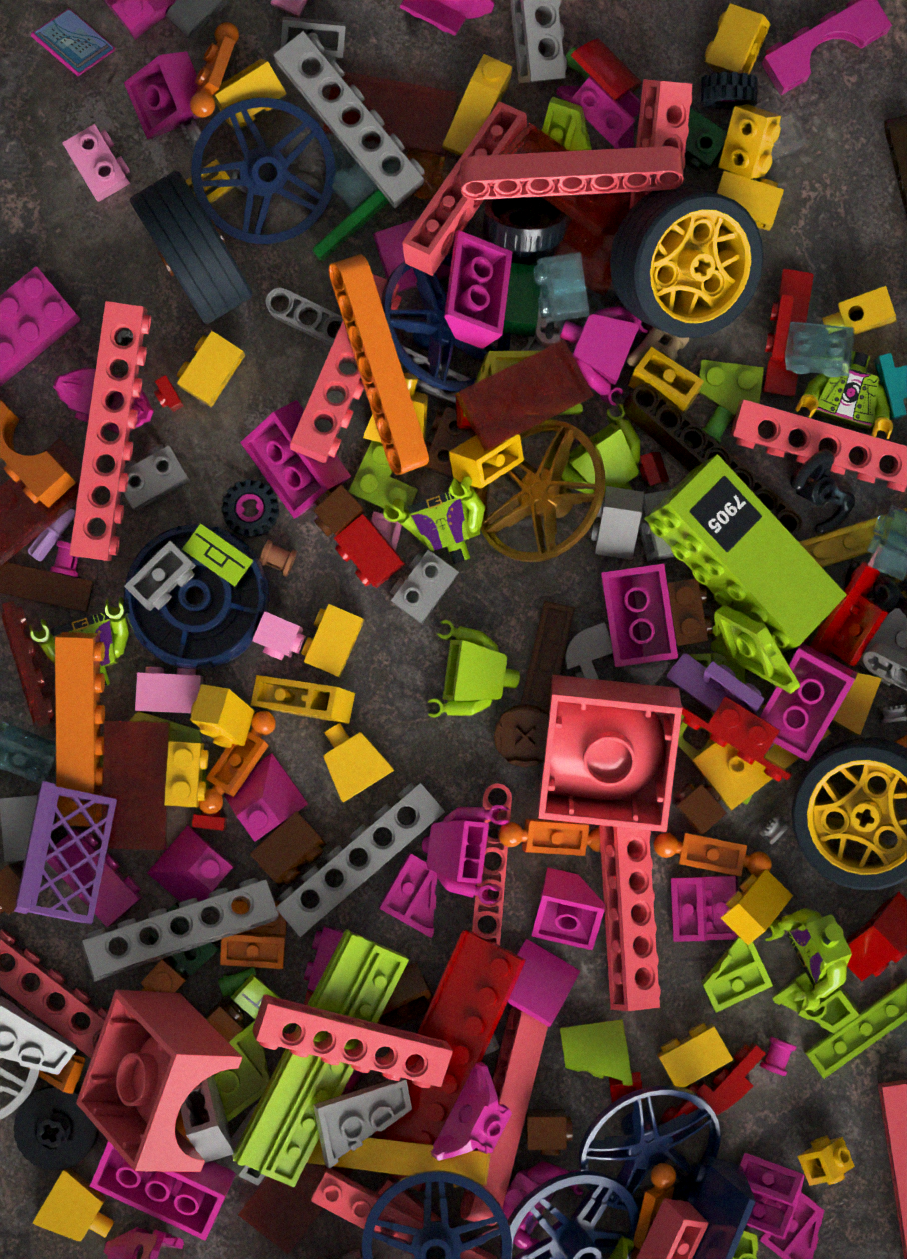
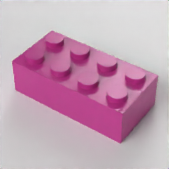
M37 266L0 295V387L81 321L80 317Z
M108 1141L90 1187L206 1241L236 1173L213 1161L204 1163L201 1172L134 1171Z

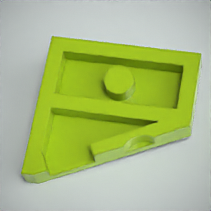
M552 97L549 102L536 153L592 150L583 107Z
M701 360L699 378L704 380L699 394L708 400H712L720 407L727 409L735 416L740 400L744 399L760 404L764 367Z
M739 936L701 981L715 1013L773 986L754 942L747 945Z

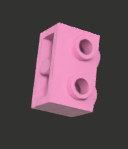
M93 124L62 142L97 202L130 184L125 176L130 173V170L122 156L115 159L110 148L115 145L106 129L99 132L96 125Z
M264 611L252 641L265 646L263 653L282 660L284 655L291 658L294 652L299 654L306 636L302 635V627Z
M145 667V673L137 672L135 711L191 714L192 704L197 699L204 677L196 675V669L177 668V674H164L165 668Z

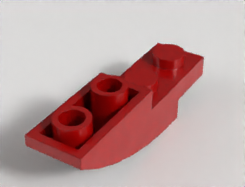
M754 1042L750 1046L744 1044L734 1055L733 1058L736 1061L728 1070L723 1067L714 1076L712 1088L701 1080L698 1084L693 1082L686 1089L703 1097L709 1103L716 1116H718L738 1102L754 1087L745 1076L766 1053ZM683 1099L676 1108L670 1106L659 1119L662 1121L660 1126L683 1113L687 1115L699 1109V1107Z

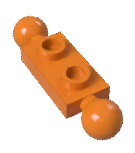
M223 22L216 27L214 36L217 44L212 43L206 50L203 57L206 64L196 77L195 83L198 84L195 95L190 100V109L197 117H208L215 109V101L212 96L220 88L232 50L239 39L238 28L230 22Z
M268 711L255 713L251 722L252 729L248 732L245 745L232 744L231 748L224 750L206 777L208 783L213 785L212 789H206L205 801H199V808L204 813L214 814L222 808V795L224 792L234 798L269 746L261 737L269 735L274 731L276 720L273 714Z
M526 819L525 829H522L515 822H509L506 825H502L498 831L499 840L503 845L515 847L522 841V850L529 853L585 856L587 846L593 851L601 853L599 827L588 833L589 824Z
M665 832L659 834L653 843L654 850L660 857L669 858L675 854H680L678 864L741 877L744 867L751 874L759 876L765 869L770 871L772 867L770 857L764 852L757 851L749 856L746 855L747 845L684 833L683 841L680 842L673 834Z
M667 1163L657 1164L651 1171V1181L654 1187L645 1192L633 1241L635 1247L631 1253V1259L637 1258L664 1198L672 1199L675 1188L672 1185L676 1181V1172Z

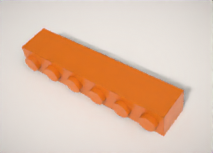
M61 632L55 637L56 786L101 796V786L105 784L106 773L105 768L100 766V757L105 752V737L100 736V724H104L105 706L100 705V693L104 692L105 676L100 673V661L104 660L105 645L104 642H100V633ZM58 797L57 808L64 818L79 809L72 798ZM80 800L82 805L88 803V801ZM95 803L86 809L95 824L101 820V817L105 816L106 805ZM82 813L67 821L69 826H90Z

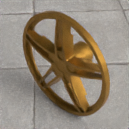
M557 420L536 421L514 430L520 433L521 440L541 432H557L538 470L524 460L518 464L527 472L522 479L513 469L507 472L522 489L518 494L488 516L487 494L489 484L483 488L476 487V493L485 505L482 527L480 528L483 536L498 552L517 561H545L569 550L589 530L597 517L603 501L605 470L599 450L594 442L580 429L569 423ZM574 438L586 448L591 457L595 471V484L561 480L571 454L569 450ZM567 488H569V489H595V490H594V494H588V493H575V494H572L571 491L568 490ZM592 502L587 515L579 527L566 540L556 545V518L567 515L572 509L573 504ZM532 514L538 552L515 550L503 543L496 533L507 526H513ZM542 516H544V532L547 550H545L543 542L544 533L541 520Z

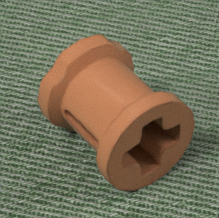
M268 539L259 560L263 566L267 565L280 570L282 575L288 577L298 551L294 549L288 551L273 545V541Z

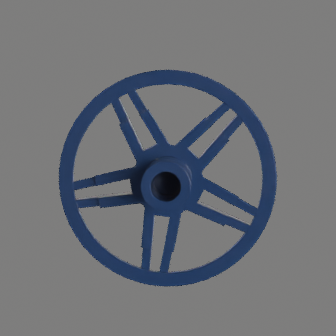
M274 98L242 100L217 113L200 133L191 159L193 190L209 219H212L215 225L223 232L249 243H279L292 239L306 231L326 209L335 184L334 154L323 129L301 108ZM258 107L275 108L294 115L304 123L294 131H291L272 148H267L247 109ZM241 112L258 147L249 150L235 116L236 113ZM230 117L245 157L244 160L201 168L203 152L209 138L217 127ZM306 127H309L311 132L284 157L279 150ZM315 136L322 148L326 164V177L322 195L287 170V167L303 152ZM239 169L240 179L205 181L201 179V174ZM289 180L318 199L317 205L315 206L283 189L286 181ZM246 186L248 188L243 230L233 227L216 213L209 203L203 187ZM275 192L312 210L303 221L288 230L275 234H260L263 221L266 219L271 196ZM254 194L263 196L254 233H249L248 228Z
M448 253L441 264L451 267L452 254ZM405 261L402 262L387 279L381 299L399 360L415 376L434 387L448 391L471 390L477 377L466 381L446 380L453 345L475 360L478 358L483 361L489 351H509L511 334L503 333L499 338L497 349L492 344L481 349L455 339L444 317L447 296L436 273L431 276L405 264ZM413 268L418 281L416 285L425 310H391L392 295L397 282L405 272ZM391 316L421 317L422 320L392 319ZM394 328L403 329L404 332H412L416 345L428 351L429 373L418 366L406 353L397 338ZM442 346H443V347H444V351H443V357H442V362H441V367H442V369H441L440 378H438V372H439V366H440V359H441V348H442Z
M658 1085L633 1091L606 1107L591 1123L581 1142L579 1170L590 1171L589 1159L626 1160L616 1180L633 1196L651 1166L665 1163L670 1158L689 1174L686 1177L674 1168L676 1178L681 1180L680 1183L674 1186L672 1199L677 1200L693 1189L695 1185L693 1177L696 1168L690 1165L686 1158L672 1147L694 1135L708 1124V1144L699 1163L703 1164L706 1155L717 1157L721 1141L719 1121L709 1103L699 1094L689 1089L671 1085ZM670 1095L681 1097L694 1103L699 1109L687 1115L683 1113L658 1126L651 1096ZM642 1098H646L647 1112L642 1110ZM633 1102L634 1110L627 1114L621 1123L624 1135L605 1137L604 1140L593 1141L598 1130L614 1113ZM595 1184L585 1185L587 1189L590 1191ZM613 1191L606 1205L616 1209L627 1210L622 1198ZM644 1197L633 1198L638 1211H640Z
M442 1170L424 1171L399 1180L378 1198L365 1223L362 1238L363 1259H373L372 1238L386 1242L389 1246L412 1253L414 1259H461V1252L487 1242L488 1239L501 1234V1259H511V1230L499 1202L481 1184L455 1172ZM432 1182L439 1183L441 1221H431ZM444 1182L459 1185L476 1194L486 1203L495 1217L453 1229L450 1228ZM426 1183L422 1229L378 1220L385 1206L396 1195L412 1186ZM495 1222L499 1225L497 1228L463 1242L460 1237L461 1233L478 1229ZM375 1225L414 1235L412 1243L374 1230Z
M576 1171L559 1175L531 1191L517 1205L508 1219L512 1247L517 1229L529 1211L538 1219L539 1224L550 1237L534 1244L513 1258L511 1256V1259H602L601 1253H612L619 1242V1240H616L617 1238L620 1239L624 1236L634 1241L639 1220L637 1205L629 1191L618 1180L609 1175L595 1171ZM576 1184H595L570 1219L544 1199L549 1194L564 1187ZM613 1191L622 1198L627 1207L629 1232L594 1228L607 1207L606 1202ZM538 1202L559 1220L556 1224L552 1226L535 1207ZM502 1238L500 1244V1258L502 1257ZM633 1249L627 1255V1259H629Z

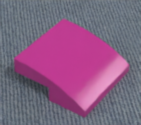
M418 219L373 234L387 279L395 268L405 261L402 242ZM440 264L435 272L438 279L448 278L451 267ZM413 268L405 272L397 282L400 285L398 292L417 288L416 283L418 281Z
M738 876L671 878L673 942L736 940L738 935L721 917L728 910L725 903L739 891Z
M525 939L517 955L526 959L508 1003L550 1027L572 989L580 970L530 940Z
M744 1153L740 1166L743 1167L756 1200L746 1226L785 1240L795 1213L805 1175Z

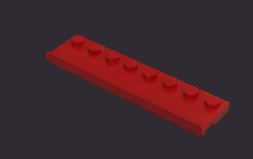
M462 931L417 1033L447 1041L453 1051L442 1086L431 1085L430 1088H422L413 1084L412 1080L406 1079L412 1110L383 1131L373 1133L371 1138L434 1145L470 1076L472 1068L475 1067L476 1063L481 1062L526 959L496 943L483 939L473 931ZM413 1054L409 1056L405 1064H415L419 1060L420 1055ZM389 1174L398 1180L407 1177L405 1175ZM421 1183L411 1188L421 1192L425 1190L426 1183Z

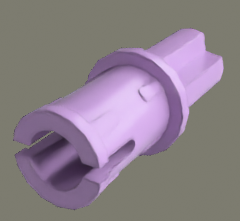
M61 502V505L47 524H42L44 528L27 549L29 555L38 561H43L57 540L64 538L61 535L74 519L75 510Z

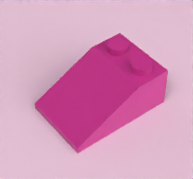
M801 643L789 663V667L797 678L800 687L790 694L776 686L760 717L781 730L773 743L809 762L854 683L857 672Z

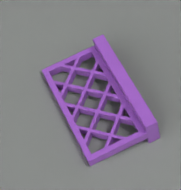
M42 781L38 792L14 912L23 914L29 912L92 925L117 799L55 786L54 783ZM58 797L72 798L79 809L64 818L57 808ZM80 800L88 801V803L82 805ZM95 803L107 805L106 818L95 824L86 809ZM82 813L91 828L76 836L67 821ZM56 814L60 821L53 825L54 816ZM105 824L104 831L102 834L99 830V827ZM63 825L72 840L57 848L50 838L51 831ZM94 831L101 841L100 849L89 855L80 839ZM75 843L85 859L70 868L60 852ZM48 846L53 850L49 855H47ZM97 855H99V856H98V861H97V866H96V864L94 863V861L92 860V858H94V857H96ZM57 856L66 871L51 880L44 870V865L46 861ZM88 862L95 872L94 880L83 886L73 871ZM69 874L79 890L64 899L54 883ZM43 876L47 883L40 887ZM49 886L60 901L51 908L36 906L39 893ZM92 886L91 896H89L86 889ZM82 893L89 904L87 916L73 913L67 902ZM60 906H63L66 911L56 909Z

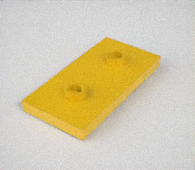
M828 728L821 741L831 734ZM714 743L694 758L692 762L721 796L722 801L729 810L732 811L773 778L763 772L766 767L757 761H754L751 765L736 755L738 749L730 744H727L724 748ZM774 744L765 755V757L784 769L800 758L777 744Z

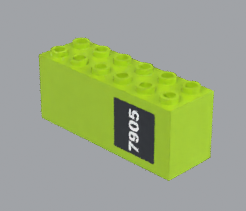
M718 454L691 470L644 518L649 523L651 531L656 536L663 538L671 547L673 555L677 559L684 561L693 571L695 579L711 590L718 604L721 606L726 605L735 611H741L748 618L763 623L770 631L781 653L800 646L847 595Z

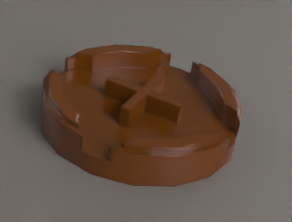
M529 704L513 706L505 711L498 719L494 732L497 751L506 758V761L515 766L532 767L544 762L549 714L540 707Z

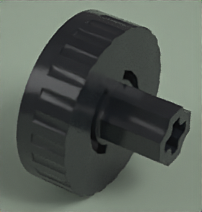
M554 196L488 199L484 209V235L495 245L513 252L511 263L531 265L536 261L537 251L551 249L560 244L564 239L567 210L565 205Z
M49 1085L30 1095L18 1109L13 1127L15 1142L26 1160H29L33 1165L45 1170H64L76 1165L92 1150L96 1143L99 1129L76 1104L80 1090L75 1088L73 1094L62 1092L53 1085ZM54 1111L62 1112V1113L66 1114V1115L70 1118L71 1123H72V1133H71V1124H70V1121L68 1120V1118H67L65 1115H63V1114H61V1113H55ZM49 1127H58L59 1132L56 1135L47 1134L46 1130Z

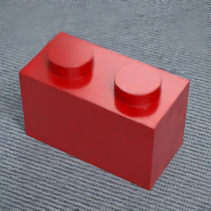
M364 514L360 515L334 537L338 543L335 550L346 562L350 559L358 567L355 574L366 587L371 583L373 587L378 588L406 565L380 531Z

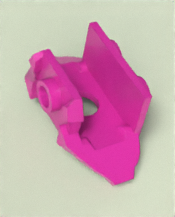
M403 0L400 8L416 18L429 22L441 31L456 36L466 19L479 18L491 13L495 3L493 0Z
M591 76L582 86H560L557 88V95L562 99L583 107L585 119L615 149L634 148L633 123L636 121L634 117L640 113L641 101L631 91L620 101L614 100Z
M91 367L59 375L56 377L53 385L60 400L67 404L70 410L76 412L74 418L86 423L89 420L96 371L95 368ZM143 389L141 390L140 397H135L133 410L138 411L136 427L150 422L154 411ZM120 392L113 393L114 401L110 406L113 410L119 409L124 403V397ZM115 423L106 426L105 429L119 434V428Z
M478 1062L472 1068L470 1076L439 1137L433 1145L434 1148L431 1151V1155L438 1161L471 1152L475 1148H478L479 1151L485 1154L493 1153L512 1115V1112L503 1103L502 1105L498 1104L496 1090L488 1066L484 1063Z
M136 1227L106 1242L103 1252L108 1256V1259H137L138 1251L143 1246L141 1259H158L162 1246L183 1249L184 1242L183 1239L166 1232L154 1230L153 1234H149L148 1230Z

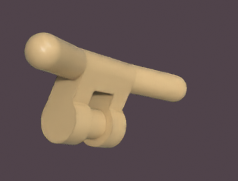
M675 294L674 306L677 305L680 295ZM652 327L641 344L628 355L627 363L630 366H636L651 346L675 361L678 357L677 351L686 346L689 338H680ZM663 337L669 343L667 345H663L659 342V340Z

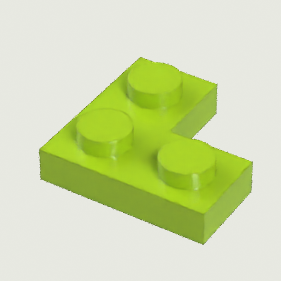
M372 440L348 492L382 509L385 508L386 504L394 509V499L400 498L404 502V510H408L407 506L413 504L419 490L391 477L393 471L388 464L382 443Z

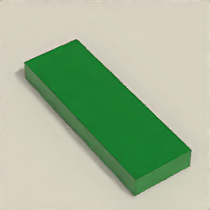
M377 189L313 247V254L320 263L325 261L389 203L383 193Z

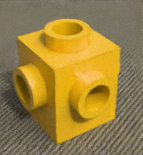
M828 1135L819 1137L811 1141V1148L798 1155L809 1186L825 1182L828 1185L840 1182L845 1179L844 1173L855 1167L843 1137L829 1139Z

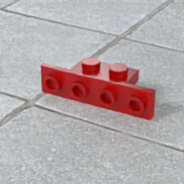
M782 269L778 301L772 302L769 320L774 321L773 333L767 334L765 352H769L763 393L788 397L795 395L814 278L813 273Z
M864 561L854 570L851 581L844 591L847 595L831 611L828 618L820 624L817 635L810 645L811 648L826 656L833 652L846 663L853 666L857 664L888 615L886 610L866 597L882 572L881 568Z
M724 697L710 721L682 706V715H684L682 721L697 731L700 727L711 732L709 738L724 748L727 744L738 749L736 755L751 765L754 761L766 767L763 772L778 782L782 778L789 780L793 775L765 757L781 730L729 697Z

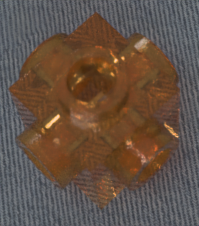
M409 149L408 160L410 161L414 158L425 171L422 175L424 185L412 195L421 199H432L449 175L450 171L444 169L446 157L436 155L433 152H420Z

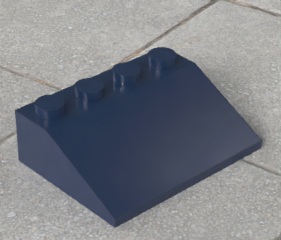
M706 1155L703 1164L699 1163L696 1167L693 1177L695 1185L692 1192H687L683 1200L690 1202L709 1222L692 1259H733L756 1200L742 1166Z

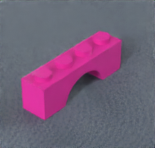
M850 0L846 4L847 9L838 14L835 10L831 11L819 20L821 24L811 30L809 26H806L792 35L794 40L785 45L782 42H778L765 51L767 55L762 61V66L780 96L808 80L811 74V53L821 43L832 39H842L855 44L861 49L887 34L892 24L878 1Z

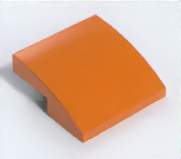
M236 900L231 904L232 910L237 914L242 915L249 911L247 903L243 900ZM274 901L275 906L277 907L280 904V902ZM278 912L279 916L274 922L221 939L220 965L283 969L287 921Z

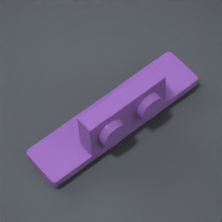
M684 653L667 674V679L713 713L716 712L725 696L759 717L764 710L762 709L764 698L761 696L762 694L759 689L750 683L744 684L735 678V673L726 665L720 664L719 666L712 661L706 668Z

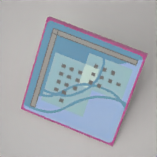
M70 8L31 33L33 39L76 76H80L116 49Z

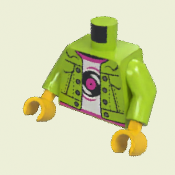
M852 352L848 367L836 364L833 369H824L808 383L802 398L795 408L797 412L801 407L808 408L810 411L809 418L815 414L867 431L872 428L874 423L871 433L874 438H876L878 430H881L887 434L886 439H890L893 429L884 387L878 384V376L866 373L870 356L861 352Z

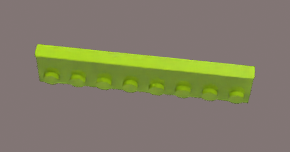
M345 929L307 1006L378 1023L409 959L399 952ZM320 1031L314 1036L313 1040L321 1042L328 1037L329 1032ZM348 1040L344 1048H355L358 1045L359 1040ZM286 1048L232 1154L233 1161H236L238 1165H246L258 1170L260 1174L295 1187L320 1138L313 1105L341 1096L354 1070L351 1065L342 1062L339 1065H331L323 1062L320 1059L321 1057L311 1054L308 1057L296 1056L290 1052V1049Z

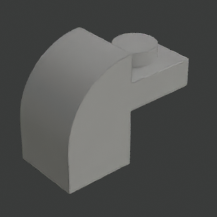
M605 622L579 632L570 641L565 653V665L567 670L579 666L581 672L575 673L576 677L598 679L592 661L613 653L611 638Z

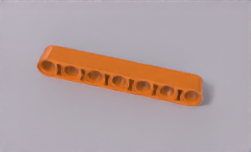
M362 254L331 263L329 266V277L388 464L396 475L425 466L429 461L428 451L370 265Z

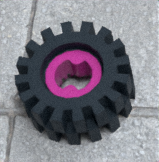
M721 72V74H707L701 78V104L704 107L732 110L734 106L748 104L756 106L758 78L755 75Z
M246 479L243 482L238 481L234 483L235 485L227 490L226 496H223L222 499L223 506L221 507V512L223 513L225 523L238 535L249 538L259 537L265 532L268 533L273 525L275 526L280 511L279 502L269 486L258 480ZM247 500H255L257 502L256 508L258 513L253 517L243 515L245 509L242 505Z

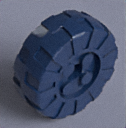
M189 524L171 528L149 541L134 558L125 581L126 585L169 541H172L196 565L192 569L195 575L183 587L177 584L169 592L172 598L159 610L156 607L151 611L146 609L124 587L125 613L133 633L150 653L176 667L207 669L220 666L235 659L254 642L252 639L264 611L268 612L269 609L268 579L257 555L238 536L222 528L210 525L204 526L253 560V563L235 587L182 550L200 524ZM199 587L204 592V598L199 604L192 605L188 602L187 594L191 588Z

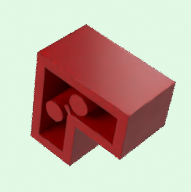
M897 892L881 904L869 921L846 939L852 953L847 967L861 981L872 974L875 977L879 976L889 966L888 962L892 960L894 963H897L907 954V899L900 892Z

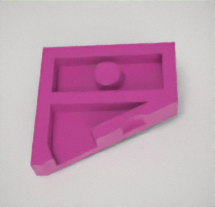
M409 852L378 908L432 938L434 935L433 922L434 909H436L437 873L427 868L426 861Z
M801 1191L785 1240L765 1232L759 1236V1240L782 1259H813L824 1209Z

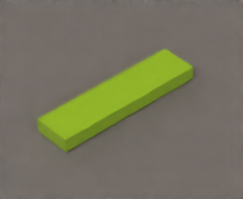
M907 979L860 1011L858 1017L835 1033L831 1032L805 1051V1054L823 1079L907 1020Z

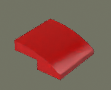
M593 39L585 43L571 54V57L614 100L620 101L629 91L634 92L643 83L600 39Z

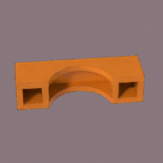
M0 398V459L2 458L7 464L3 469L16 483L20 479L26 485L23 492L35 504L40 500L49 508L76 481L47 451L32 456L21 455L16 452L13 436L20 419Z

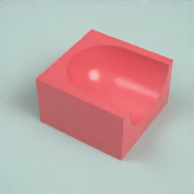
M552 675L545 756L538 795V818L667 832L682 714L679 688Z
M115 990L76 1104L134 1171L201 1172L205 1160L175 1128L178 1112L187 1096L198 1084L220 1071L238 1069L242 1056L181 993Z

